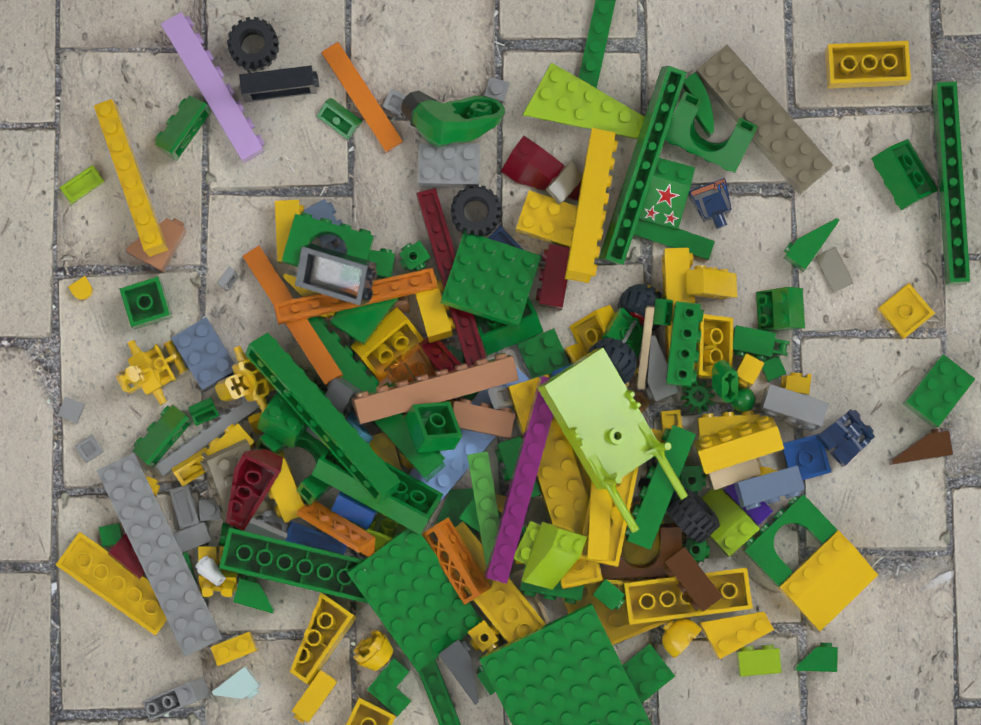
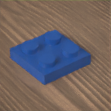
M819 434L783 443L784 449L782 451L787 468L798 465L802 481L832 473L825 447L816 438Z

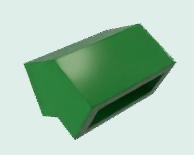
M212 397L188 407L196 426L219 416Z

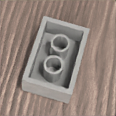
M419 143L418 186L465 188L466 186L473 187V185H477L479 187L480 144H449L439 148L430 143Z
M770 384L765 388L759 411L763 412V416H772L773 419L774 417H779L786 424L794 425V423L802 425V429L813 431L822 427L829 403Z

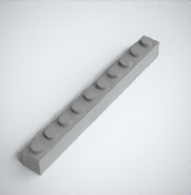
M244 399L240 406H235L230 410V413L223 414L220 420L212 422L208 429H202L199 435L191 437L187 444H181L178 447L179 449L170 452L166 459H160L156 467L163 476L168 475L172 472L171 468L207 447L215 438L225 434L224 430L231 424H239L260 409V406L257 405L256 401L248 402Z

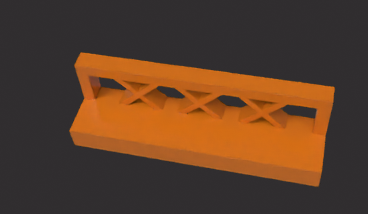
M317 501L312 505L307 504L297 510L299 517L356 552H361L368 557L374 553L376 537Z
M449 517L422 534L438 557L441 568L464 605L492 588ZM432 532H435L438 537V543L434 542L430 536ZM442 551L447 552L449 561L444 559ZM453 568L458 570L460 578L455 577ZM464 586L468 587L473 595L468 597L464 591Z

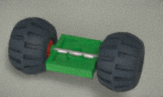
M646 284L633 285L621 294L618 310L602 335V340L596 342L588 351L590 353L595 349L604 348L624 384L628 383L636 372L637 357L641 352L646 306H654L655 309V299H662V293L659 290L656 292V288L652 286L648 288ZM652 324V331L656 330L661 325Z

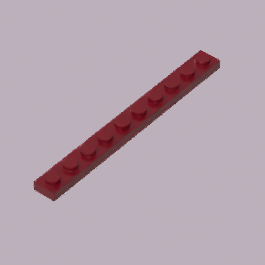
M433 188L417 192L416 197L445 290L456 254L437 190ZM449 306L467 366L475 364V360L486 358L474 315Z

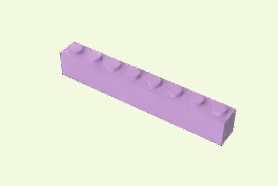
M180 12L161 23L242 162L246 163L265 152L262 147L265 143L259 134L255 136L252 131L255 128L249 117L245 119L242 114L245 111L239 100L235 102L232 97L235 94L229 83L224 84L221 78L225 76L219 66L215 68L211 61L214 58L209 49L205 51L201 44L204 43L199 33L195 34L191 27L194 24L190 17H184L183 13Z

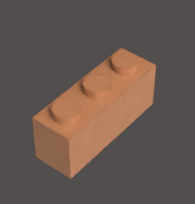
M460 399L459 402L455 401L453 411L460 429L507 439L511 438L515 413H512V409H491L492 405L480 403L479 406L471 404L472 401Z

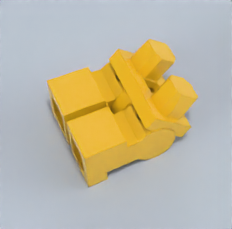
M198 546V562L203 557L208 556L213 558L215 563L219 565L223 546H220V552L219 546ZM220 569L225 580L219 586H216L199 574V586L202 596L211 597L213 591H221L222 596L232 597L233 592L237 590L239 573Z

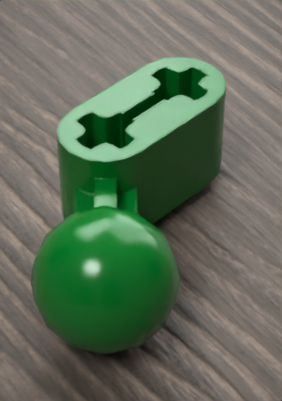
M720 360L712 367V389L724 402H730L732 407L738 412L742 413L753 409L756 403V396L749 388H738V373L725 360Z

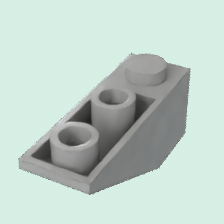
M202 677L142 702L150 721L210 697V694Z

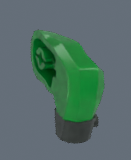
M418 90L410 92L405 97L401 105V111L410 121V125L416 127L430 144L441 148L452 143L473 141L495 128L504 117L505 107L499 101L482 95H474L461 100L441 103Z

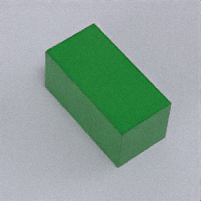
M655 299L653 324L671 326L673 300Z

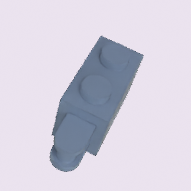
M325 199L304 210V213L313 215V219L320 220V218L332 220V224L338 226L340 223H343L341 219L336 220L334 216L336 210L331 202L327 203ZM334 235L318 237L323 247L329 246L331 250L341 253L345 251L347 253V248L340 238ZM339 241L340 245L333 248L332 244Z

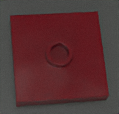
M125 533L108 552V555L140 580L145 572Z

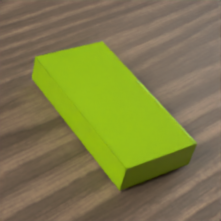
M91 165L59 188L72 205L105 181L96 168Z

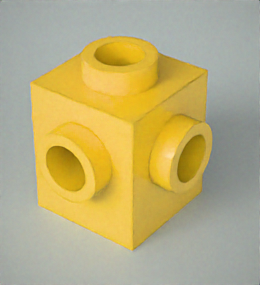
M485 620L468 632L472 638L469 642L476 651L480 649L482 652L486 650L489 653L498 646L496 642L499 639L496 636L499 635V632L493 624L488 626ZM482 634L488 635L487 641L483 642L480 639Z

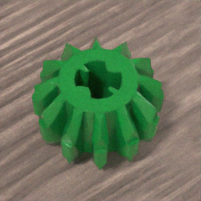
M696 380L694 386L692 385L689 388L690 390L682 389V392L687 394V396H681L680 399L688 401L683 405L684 408L689 405L692 406L689 410L690 413H693L694 409L697 408V414H701V407L707 412L709 408L706 404L714 405V402L709 400V398H714L715 394L708 393L712 390V386H709L707 389L704 388L707 383L706 381H703L701 386H699V381ZM696 392H699V395H703L700 402H697L695 398L693 399Z

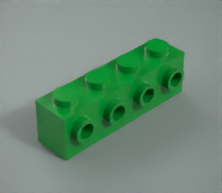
M678 301L674 304L665 385L690 388L692 383H696L697 371H693L694 363H698L699 358L696 342L700 343L701 330H698L699 322L703 321L704 310H700L701 304Z

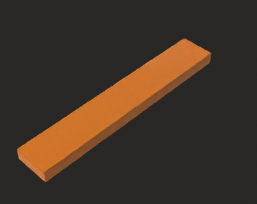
M339 42L322 51L323 57L384 151L387 153L403 143L401 137Z

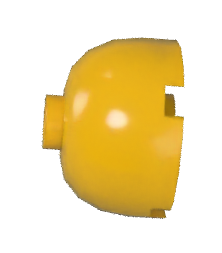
M679 618L675 622L670 620L663 627L665 632L662 636V644L665 650L675 658L687 648L693 638L697 637L702 628L687 618Z

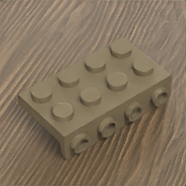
M246 439L209 456L206 453L201 454L203 461L200 462L205 473L208 472L209 474L207 481L210 488L215 490L216 494L213 497L217 506H221L222 511L219 513L224 523L226 522L235 466L244 451H251ZM268 495L265 496L252 518L261 515L267 510H272Z

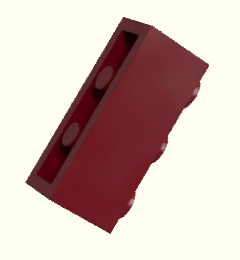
M549 244V248L544 249L542 261H546L545 269L540 270L539 281H543L542 288H537L535 299L539 301L538 306L558 310L563 309L568 279H565L570 251L569 247Z

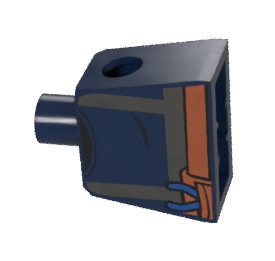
M725 178L689 191L688 197L703 222L713 219L716 229L728 225L724 215L730 213L732 208Z

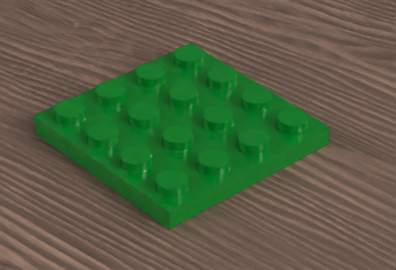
M464 231L440 303L519 328L541 255L482 236H474L473 233L468 235Z

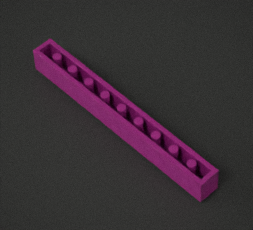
M540 376L537 387L550 378ZM537 387L484 576L485 578L506 584L553 418L550 408Z

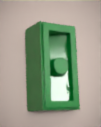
M332 98L325 101L316 116L347 140L351 138L362 123L361 119Z

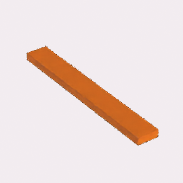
M260 246L242 256L273 304L294 299ZM307 318L286 323L325 386H328L334 378L343 376Z
M433 268L373 281V296L368 303L363 305L437 289ZM359 284L338 290L358 295ZM321 293L273 304L278 325L363 306Z

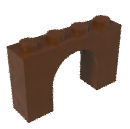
M676 523L661 524L659 527V550L654 559L648 563L637 565L626 561L621 555L618 567L600 563L602 578L609 580L624 578L627 581L636 580V577H645L646 580H654L660 576L670 578L663 569L666 567L664 562L682 549L681 529Z

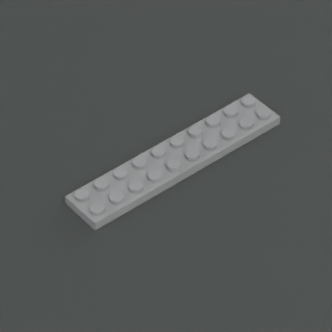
M135 453L96 470L184 656L222 639Z

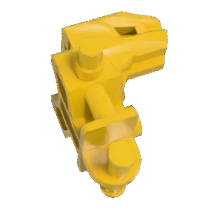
M135 340L129 341L127 344L132 354V357L128 359L130 366L116 374V379L122 390L132 394L142 388L145 394L149 396L153 394L160 406L167 403L163 395V386L171 381H177L170 364L175 363L179 375L188 371V368H186L181 359L180 352L178 353L172 340L163 344L170 354L168 358H165L158 344H155L154 348L142 352Z
M241 345L233 348L238 363L232 366L234 375L218 381L215 391L222 401L228 402L245 396L248 402L256 401L263 413L268 406L265 396L270 391L276 389L247 358Z

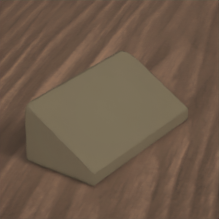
M836 247L816 256L833 293L853 284Z

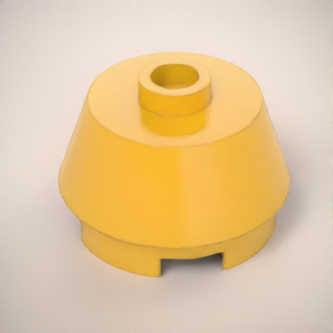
M377 629L371 631V637L366 640L362 639L353 651L356 653L353 658L357 661V665L372 671L385 666L393 653V648L386 634L381 633Z

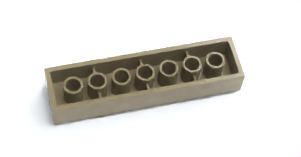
M728 44L697 69L696 73L703 85L736 123L739 118H742L758 126L752 141L799 195L832 168L833 164Z

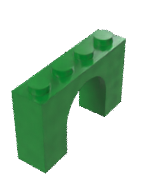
M684 92L671 119L665 140L671 145H677L685 149L690 154L702 157L707 162L721 166L726 171L736 173L758 126L739 118L728 139L719 143L708 142L698 135L694 127V119L703 100Z
M301 212L300 215L295 214L282 257L284 264L298 267L302 246L311 244L317 237L322 235H334L340 238L347 247L348 255L369 260L375 239L374 235H371V231L362 228L356 231L351 229L352 226L340 223L338 226L332 224V220L320 218V220L313 219V215ZM344 264L341 279L360 284L362 269Z
M306 430L294 446L307 450L314 457L316 464L326 449L324 443L306 432ZM266 433L259 438L255 445L258 450L266 449L275 454H279L289 447ZM311 474L301 482L297 492L309 505H312L333 487Z
M804 494L799 497H793L788 502L790 506L785 511L780 509L773 516L775 520L770 525L766 523L759 530L761 534L756 539L751 537L744 544L746 548L743 552L776 587H779L794 573L781 560L774 549L775 534L782 526L789 523L798 524L804 527L819 544H824L838 530Z

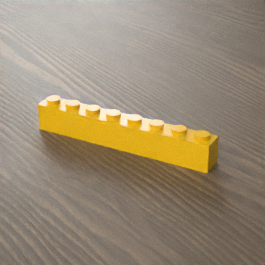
M113 99L96 104L94 109L143 249L149 257L167 251L168 248L119 108Z
M596 128L591 130L565 279L589 283L591 276L595 277L597 265L594 264L595 258L598 259L600 252L597 242L598 240L601 241L603 234L600 224L604 223L606 211L603 210V206L607 205L609 193H606V188H610L612 181L609 170H613L615 158H612V152L616 153L618 141L615 140V132Z

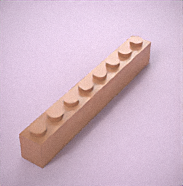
M506 353L494 355L495 359L475 360L473 365L467 366V363L455 366V370L448 371L447 369L436 371V375L428 377L427 374L417 376L415 381H398L396 386L388 388V385L377 387L375 392H358L356 397L352 398L357 422L363 424L409 411L413 404L442 402L518 381L514 358Z

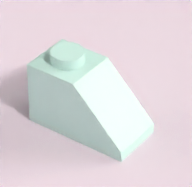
M245 666L213 690L212 693L216 696L239 699L248 697L251 699L259 693L258 688L261 685L248 667Z

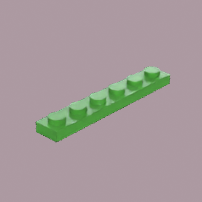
M488 451L468 454L467 458L487 568L500 520Z

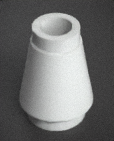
M205 556L196 564L197 572L216 586L224 582L225 577L213 558Z

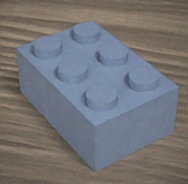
M207 317L171 338L204 392L216 386L218 381L234 375L232 366L235 363Z
M798 465L734 484L740 508L746 506V510L760 507V502L763 501L766 502V505L781 501L780 497L784 495L786 499L801 495L800 491L805 489Z

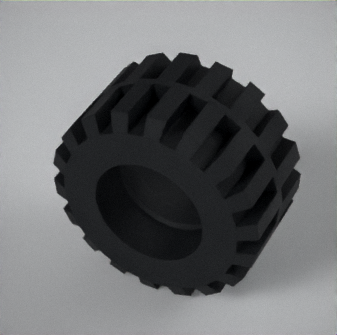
M246 17V21L242 22V20H239L237 26L233 25L231 27L232 32L229 31L228 33L229 40H227V45L233 61L239 67L242 66L247 71L248 69L257 71L258 68L264 70V66L272 65L271 61L276 60V54L279 53V41L271 24H267V21L264 19L262 21L259 20L258 17H254V19ZM250 35L263 37L265 40L263 49L255 54L244 52L242 50V43L246 37Z
M466 186L464 190L458 191L457 195L453 198L451 204L453 225H455L458 232H462V235L466 231L468 235L473 233L474 236H488L492 230L497 228V224L500 222L501 204L499 203V198L493 194L491 189H486V186ZM472 201H480L487 206V217L480 222H471L464 215L465 206Z
M685 488L688 496L681 500L677 495L668 504L667 511L676 525L688 537L696 542L703 543L720 527V523L716 514L707 503L696 493Z

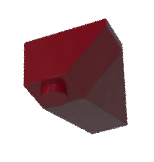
M266 449L244 451L234 469L226 523L243 531L245 530L280 474L283 457Z

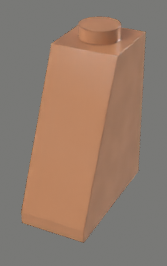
M166 218L159 224L168 248L167 251L149 257L145 253L139 238L127 247L126 252L164 273L187 232L183 227L184 223L175 218L173 220Z

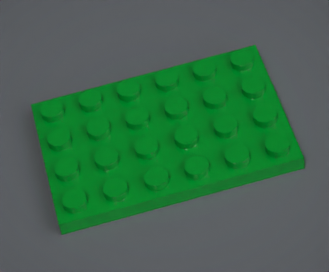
M405 528L375 550L371 556H367L346 572L417 672L436 659L439 653L458 639L460 641L467 636L471 629L482 622V619L470 602L464 605L441 568L438 557L422 534L420 535L409 528Z

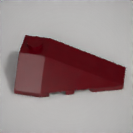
M523 135L500 172L517 184L547 191L546 188L552 179L559 175L565 165ZM581 181L567 198L578 201Z

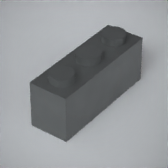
M334 378L327 386L328 391L325 397L329 398L332 405L338 412L344 415L346 420L354 407L352 398L356 397V393L362 392V390L344 378ZM308 426L306 432L321 441Z

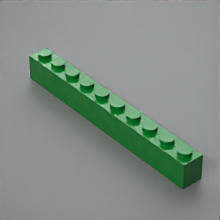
M669 65L663 66L660 69L599 259L617 265H624L687 74L685 71Z
M957 81L937 82L932 89L946 286L966 285L970 282Z
M316 316L307 318L342 372L343 376L340 378L346 379L362 391H368V393L375 392L380 383L373 375L369 377L364 372L367 368L360 360L356 362L352 358L354 354L347 346L342 347L339 343L341 341L339 336L334 331L330 333L327 330L328 324L321 316L319 318ZM405 412L374 420L426 482L446 467L443 462L445 457L440 451L416 452L405 421Z
M267 332L249 343L245 353L248 359L371 498L379 504L394 494L401 483L398 476L385 465L381 457L377 456L370 444L360 437L357 430L345 420L344 415L336 410L329 398L320 392L317 385L305 375L304 370L295 364L291 356L279 346L278 341Z

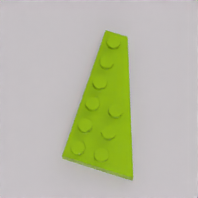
M552 62L549 64L521 115L588 130L596 128L615 132V135L638 139L645 116Z

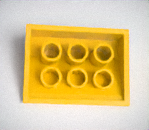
M837 530L777 588L820 632L878 574L853 544Z

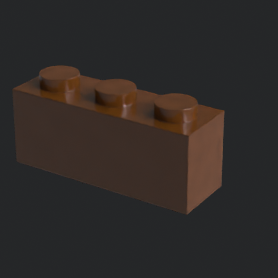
M685 547L664 562L666 566L663 568L670 578L674 576L678 581L677 588L683 595L685 593L688 594L691 598L689 603L695 611L700 610L704 612L723 597Z

